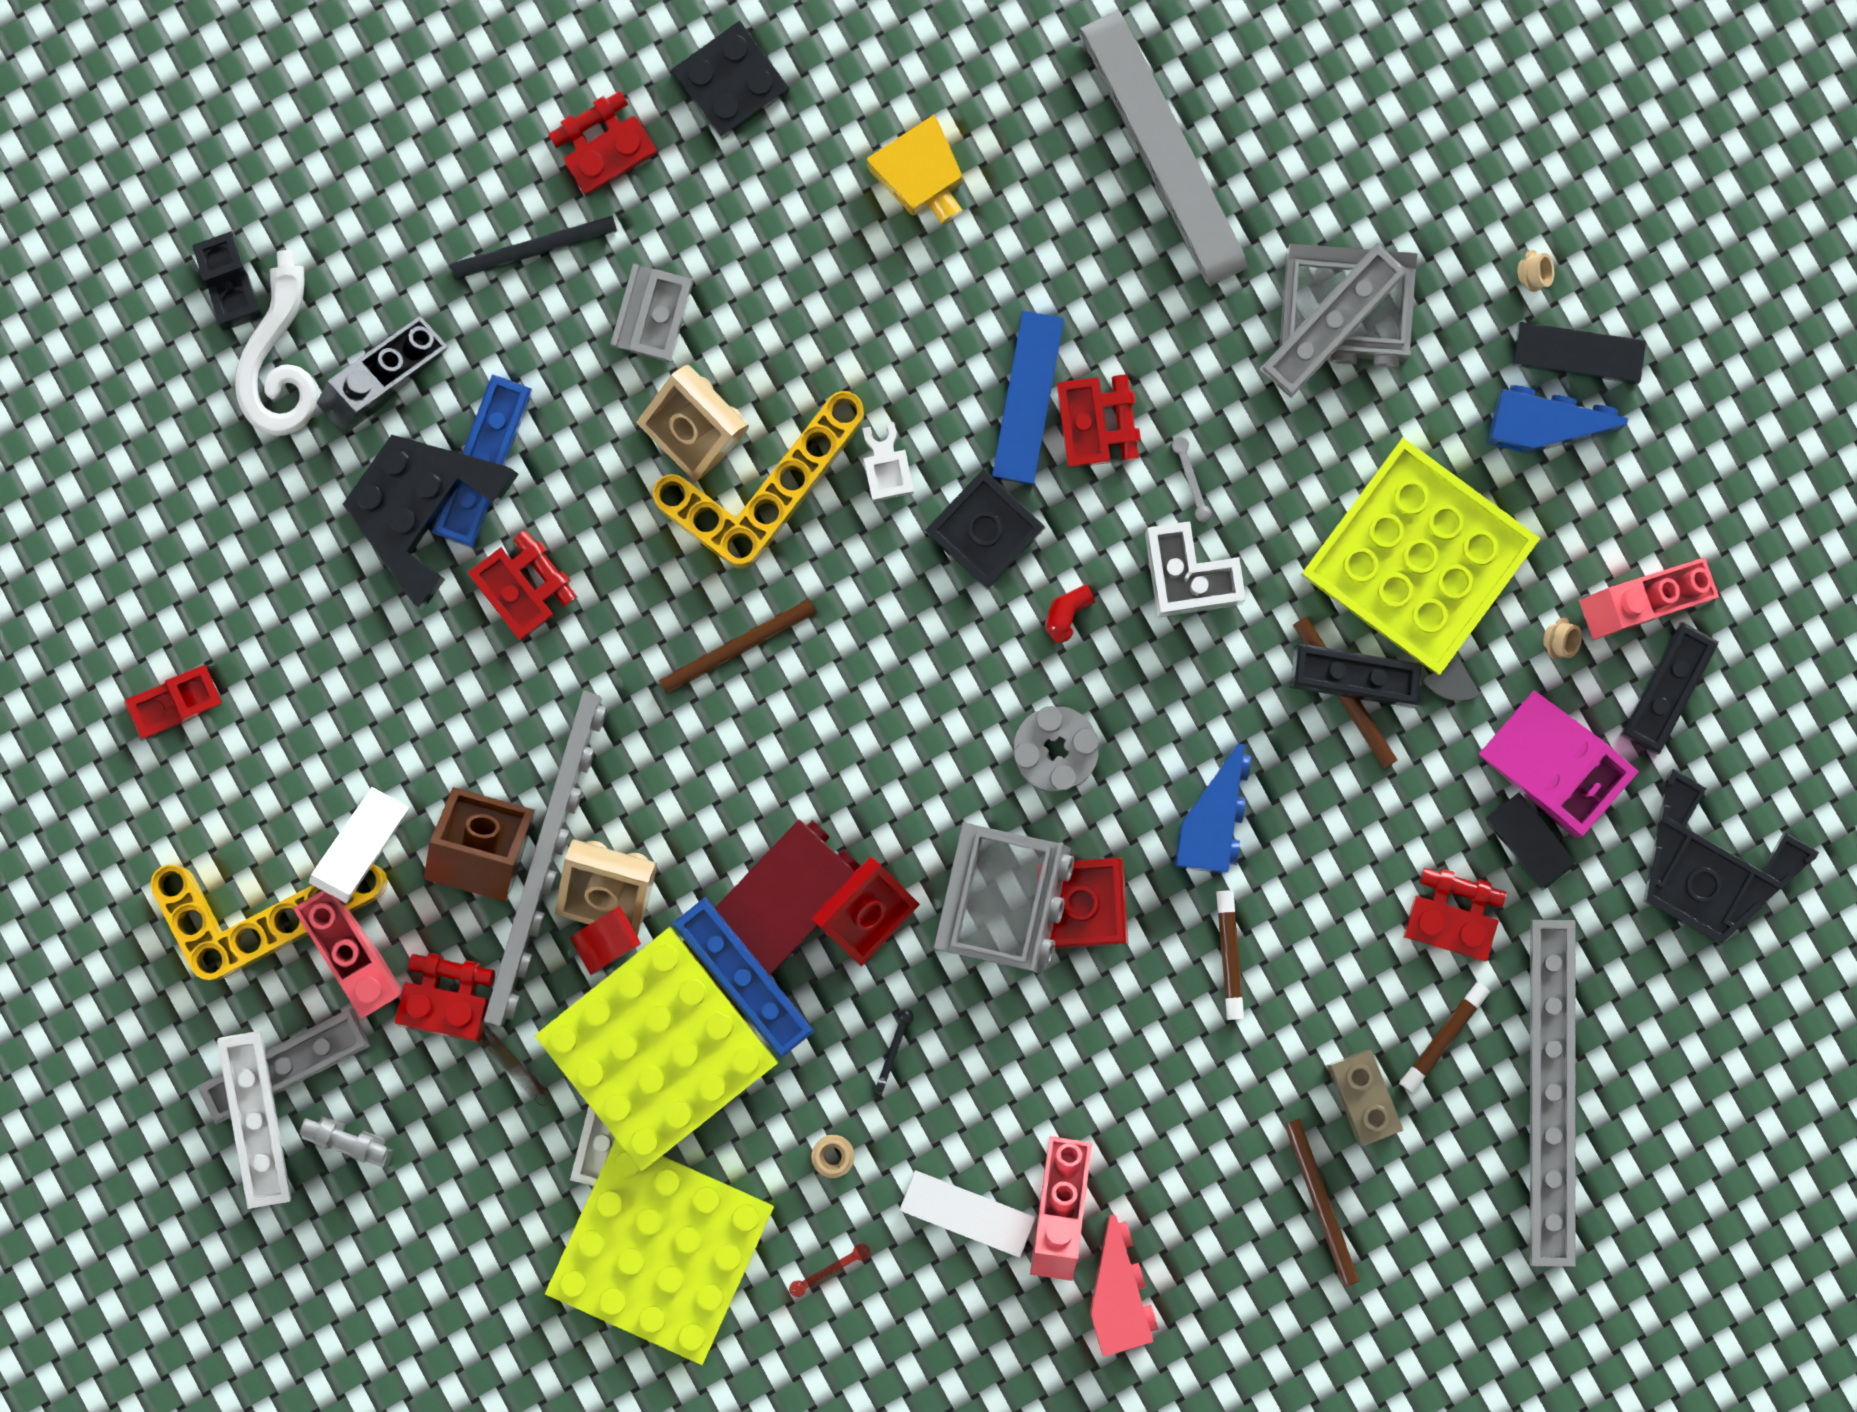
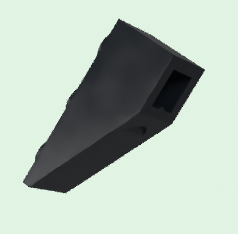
M418 316L329 379L316 404L345 435L379 410L439 357L448 346L421 316Z

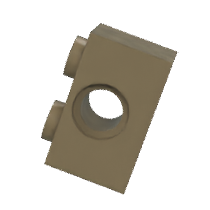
M1371 1049L1363 1050L1326 1065L1359 1146H1366L1404 1131Z

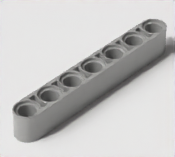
M1116 10L1079 28L1083 43L1207 285L1211 287L1247 269L1248 263L1245 254L1120 11Z

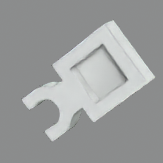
M894 422L886 423L888 437L882 442L873 439L871 427L863 428L865 442L874 453V456L864 458L872 502L914 493L906 451L894 452L893 446L896 441Z

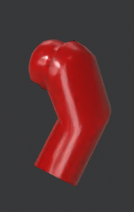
M1087 584L1052 601L1045 620V628L1054 642L1064 643L1068 641L1073 635V630L1070 626L1074 613L1095 603Z

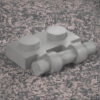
M321 1116L319 1123L305 1118L300 1130L302 1139L313 1142L315 1145L325 1149H333L347 1154L351 1158L362 1162H369L380 1167H387L389 1165L394 1150L384 1146L385 1138L362 1131L358 1137L343 1132L345 1124Z

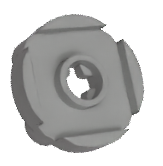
M1046 706L1032 713L1022 722L1014 739V759L1021 775L1031 785L1043 791H1066L1082 784L1094 770L1099 756L1098 737L1091 723L1082 714L1067 707ZM1058 737L1062 738L1065 741L1063 748L1068 751L1065 758L1057 756L1054 761L1048 759L1046 756L1049 750L1044 746L1047 740L1055 742Z

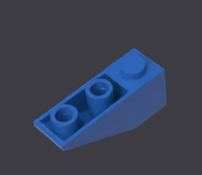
M1511 385L1510 390L1502 389L1497 395L1486 444L1529 454L1620 431L1627 425L1628 418L1618 416L1619 410L1613 407L1593 405V409L1576 406L1577 400L1567 396L1552 395L1551 400L1535 396L1536 391L1534 389Z
M1237 744L1180 824L1174 867L1226 874L1228 873L1229 865H1237L1240 840H1233L1235 822L1242 823L1245 809V798L1238 797L1240 780H1248L1251 755H1243L1245 744Z

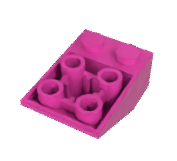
M1535 690L1478 754L1574 839L1585 835L1639 772L1607 743Z

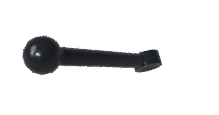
M904 1008L897 1013V1021L899 1023L874 1090L876 1094H883L906 1026L913 1021L914 1015L909 1009Z

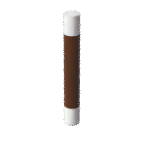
M1233 890L1217 891L1227 1020L1244 1019Z
M1479 982L1474 984L1399 1084L1412 1094L1415 1092L1489 995L1490 991Z

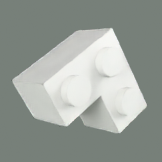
M1190 521L1147 528L1145 538L1158 617L1239 606L1245 602L1246 597L1239 557L1197 564Z

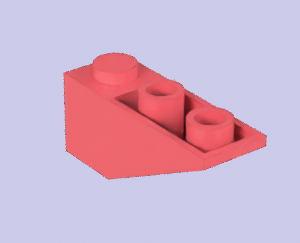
M1704 557L1606 588L1580 599L1579 603L1592 639L1596 640L1719 598Z
M322 890L293 908L361 1019L399 997L403 992L401 986L380 952L343 901Z
M1049 1137L1030 1275L1068 1281L1073 1280L1078 1260L1092 1148L1091 1142Z
M1114 1214L1107 1218L1090 1307V1316L1101 1353L1104 1357L1152 1343L1154 1341L1151 1332L1158 1330L1152 1306L1147 1305L1143 1307L1138 1291L1146 1288L1139 1263L1131 1265L1126 1248L1133 1246L1127 1222L1118 1223L1117 1217Z

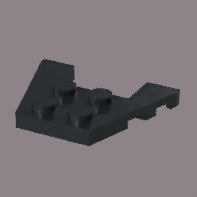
M391 434L346 498L343 506L412 603L424 611L445 581V578L412 556L413 550L461 482L466 483L488 500L498 505L519 474L507 466Z
M1672 769L1669 771L1666 779L1643 901L1715 943L1721 944L1754 915L1775 893L1784 888L1805 866L1815 860L1819 852L1784 833L1781 835L1762 871L1686 828L1690 817L1707 788Z

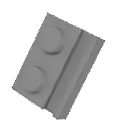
M633 263L611 340V347L671 363L693 286V279L653 268L649 269Z

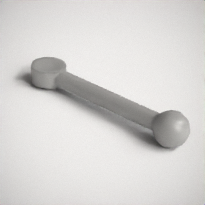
M1177 437L1172 443V450L1180 456L1197 507L1195 517L1201 522H1206L1211 518L1212 512L1204 504L1187 454L1189 442L1184 437Z

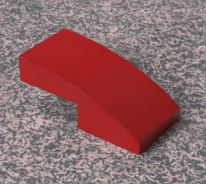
M204 664L167 679L162 685L125 699L124 704L140 741H143L222 705V701Z
M621 906L595 920L570 938L590 976L606 968L616 959L630 953L641 944Z

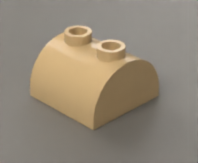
M685 365L671 374L636 422L695 483L712 470L736 446L749 428V425L743 420L741 413L736 408L729 406L714 391L710 381L700 376L690 365Z
M573 839L564 859L555 915L591 924L611 910L621 906L638 937L651 895L657 863L649 861L644 855L639 853L624 854L609 850L604 844L597 841L585 843Z

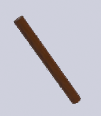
M808 598L659 679L666 694H669L817 614Z
M1307 616L1293 624L1294 629L1304 644L1327 648ZM1338 696L1382 768L1385 769L1398 761L1360 699Z
M1299 1118L1284 1124L1343 1287L1353 1285L1359 1282V1278L1301 1120Z

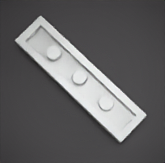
M255 1031L218 1038V1050L247 1208L251 1209L291 1202L292 1197L262 1032Z

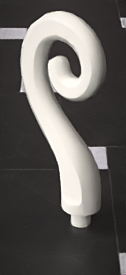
M293 250L277 252L278 267L270 269V307L249 338L241 354L235 376L236 397L245 418L260 431L274 436H286L297 432L307 425L314 415L318 400L316 384L310 374L300 367L289 364L281 365L267 375L264 382V393L268 398L276 399L280 396L282 387L285 384H294L299 390L300 397L298 404L293 410L281 414L273 413L266 409L258 393V373L262 362L296 317L304 295V267L295 266Z

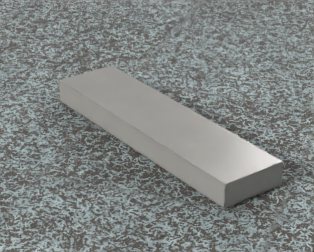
M1377 243L1269 358L1260 370L1292 398L1405 277L1408 271Z
M349 1008L265 1051L273 1096L371 1047L353 1008ZM223 1073L197 1086L215 1125L231 1118Z

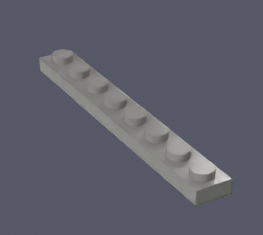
M587 691L582 693L484 1022L504 1027L506 1019L513 1021L520 1001V996L514 994L518 978L526 979L533 954L526 953L531 936L539 937L545 918V913L539 911L543 895L551 896L558 872L551 870L556 854H564L570 831L563 829L568 812L576 813L580 802L582 789L576 788L580 771L588 773L595 749L588 747L592 731L600 732L605 719L607 707L600 706L602 702L600 695Z
M1530 920V1266L1575 1267L1576 920Z

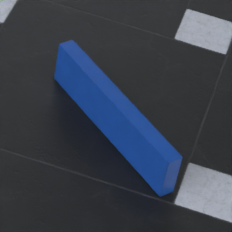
M1022 311L992 477L994 479L1034 486L1064 318Z
M492 374L462 454L505 466L531 398L532 388ZM461 482L439 513L432 533L474 549L491 501L466 483Z
M706 897L672 923V926L780 1059L815 1032Z

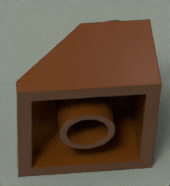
M453 787L429 842L424 880L507 902L518 874L535 810Z

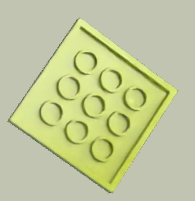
M1402 438L1307 565L1301 576L1431 672L1440 675L1541 538L1412 443Z
M672 927L666 929L534 1035L642 1172L779 1063Z
M615 1139L545 1295L703 1365L773 1211L774 1205L665 1156H661L642 1172Z

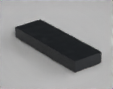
M1520 322L1517 329L1512 366L1639 384L1642 376L1646 340Z
M1680 622L1620 735L1659 755L1719 641Z
M1298 643L1294 647L1290 688L1414 708L1418 705L1422 664Z

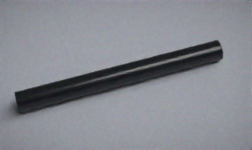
M613 215L450 263L456 280L617 232Z

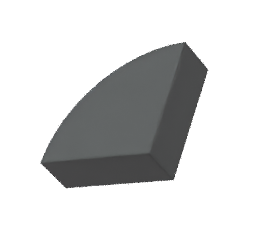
M1460 658L1448 664L1440 675L1434 672L1421 680L1431 693L1446 700L1469 701L1481 695Z

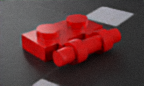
M621 91L616 92L607 99L604 96L592 102L594 105L592 108L575 118H572L570 115L560 121L562 126L548 134L555 148L570 140L576 148L574 152L564 157L563 161L585 197L658 154L657 149L635 115L622 123L617 119L615 113L628 106ZM603 121L608 131L588 143L582 133Z
M1128 375L1112 376L1113 392L1101 394L1099 377L1057 382L1056 387L1067 468L1110 463L1109 446L1114 445L1121 446L1122 461L1139 459L1137 443L1141 442L1140 429L1135 428L1132 405L1136 404L1135 392L1130 390ZM1104 408L1116 409L1118 430L1106 431Z
M526 530L519 533L513 539V542L521 551L514 559L511 560L503 548L500 547L467 572L520 641L555 616L544 603L550 597L555 595L564 607H567L578 598L568 585L571 582L564 571H557L545 555L547 549L540 541L535 542ZM530 565L534 567L545 582L536 590L521 573Z
M1424 867L1419 884L1435 888L1431 900L1414 896L1403 938L1487 962L1499 920L1483 916L1486 903L1502 908L1507 892L1491 887L1492 883L1478 879L1476 883L1455 877L1454 871L1441 868L1439 872ZM1453 893L1470 898L1469 910L1466 911L1446 905L1448 894Z
M429 953L427 956L412 954L409 959L408 968L411 971L423 973V980L421 985L405 982L395 1024L399 1027L480 1043L485 1025L484 1018L490 1001L486 998L475 996L478 984L489 987L493 986L495 970L482 968L479 962L466 960L463 964L444 960L443 955ZM441 977L460 980L458 993L438 989Z

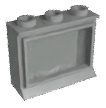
M1290 243L1286 251L1279 348L1364 258L1370 249ZM1387 251L1408 273L1331 355V362L1337 364H1356L1357 358L1373 359L1374 366L1394 368L1399 367V362L1407 361L1411 355L1414 286L1418 253Z
M963 822L934 948L948 953L1042 974L1044 965H1050L1054 954L1055 941L1050 940L1053 924L1060 922L1064 911L1065 900L1060 898L1063 881H1069L1073 871L1074 856L1069 855L1071 848L1061 843Z

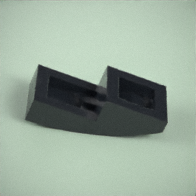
M230 231L192 245L203 282L208 289L221 329L225 331L262 318L263 315L233 232Z
M1520 792L1486 817L1487 824L1514 854L1516 862L1541 891L1576 866L1574 860Z

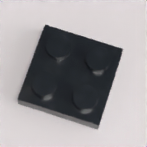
M740 20L671 69L675 78L721 140L790 92L789 86Z
M982 469L928 526L925 533L980 585L988 590L1042 533L1045 526L990 474Z

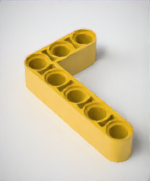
M841 391L832 395L737 518L686 479L674 474L663 476L656 482L653 488V498L657 508L662 514L729 565L739 569L751 567L761 557L860 429L864 420V408L861 400L857 395L849 391ZM842 403H848L853 405L857 414L851 422L840 423L833 417L835 407ZM817 436L826 438L831 444L829 452L821 457H815L807 451L808 442ZM790 470H797L805 477L803 486L794 491L787 490L781 485L783 474ZM679 486L685 491V497L679 505L668 506L662 502V493L667 487ZM765 503L772 504L779 510L777 519L770 524H762L755 519L757 508ZM705 511H711L719 517L717 527L710 532H702L695 527L697 516ZM745 537L753 543L752 551L748 556L736 558L729 553V545L735 538Z
M169 864L161 866L154 872L150 885L152 893L191 970L202 979L216 981L224 979L308 936L309 934L300 919L297 929L287 934L280 928L279 918L284 911L293 909L322 891L312 885L222 932L194 875L188 869ZM373 864L370 868L376 876V886L371 892L362 894L356 889L347 903L343 902L351 913L377 900L384 894L387 889L388 880L386 873L381 867ZM176 872L183 879V889L178 895L171 897L165 892L164 881L167 876ZM197 911L202 916L203 925L199 932L190 935L184 930L183 919L189 912ZM250 929L256 930L261 938L259 948L253 953L245 952L240 943L243 933ZM211 949L218 950L222 956V965L214 973L207 972L202 964L204 954Z

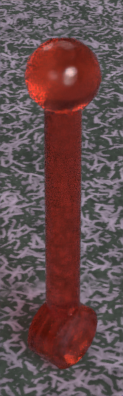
M862 1243L857 1244L853 1252L803 1281H793L789 1286L791 1295L801 1297L805 1294L806 1288L855 1260H866L870 1255L869 1247Z

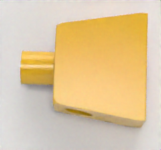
M935 115L924 120L867 158V168L912 216L930 207L941 225H944L963 211L950 193L962 185L963 176Z

